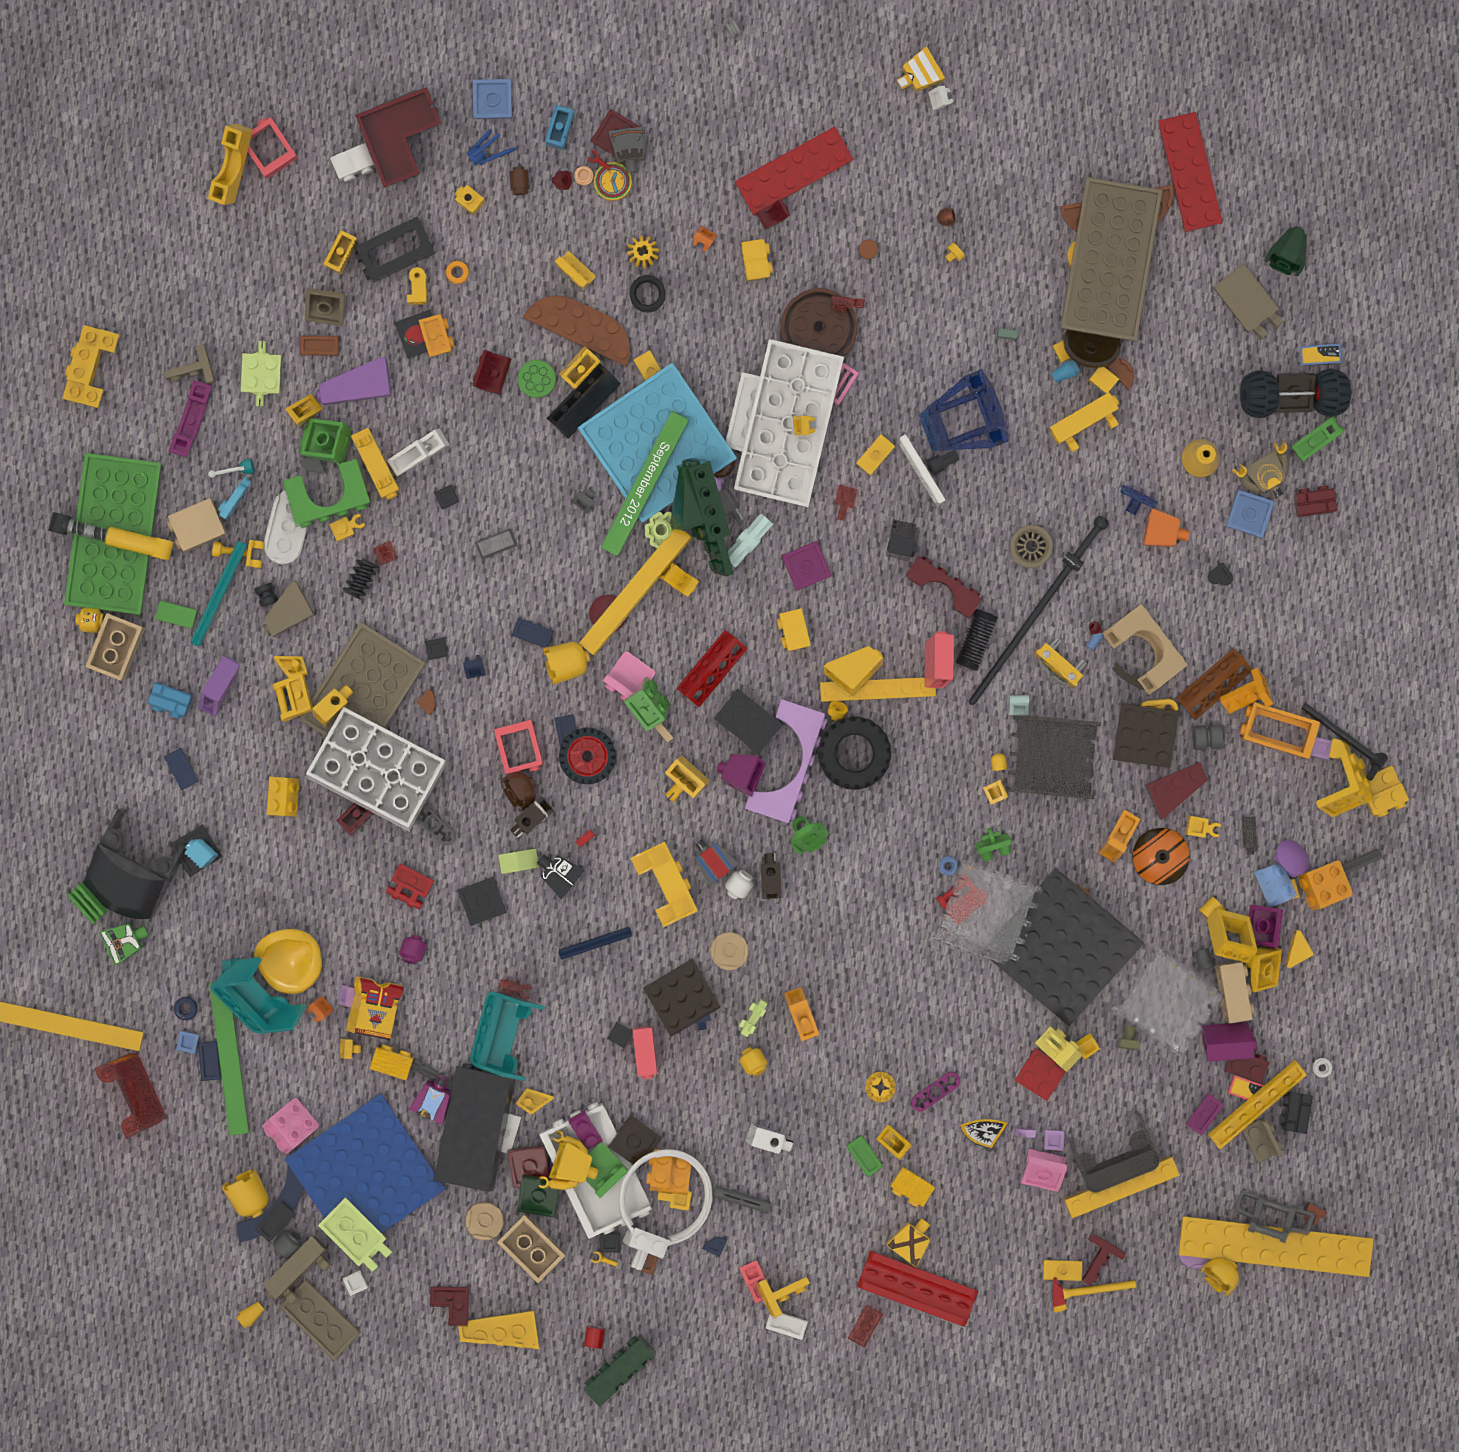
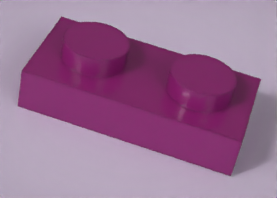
M1207 1093L1185 1124L1202 1136L1224 1104Z
M585 1110L568 1119L572 1129L587 1150L603 1141Z

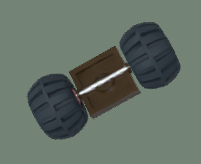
M1336 369L1323 370L1317 375L1314 373L1277 374V379L1267 371L1257 370L1243 378L1240 386V402L1243 411L1254 418H1265L1274 412H1313V406L1318 413L1332 417L1340 415L1348 409L1351 400V384L1348 376Z

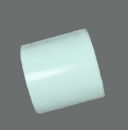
M1009 695V715H1029V695Z

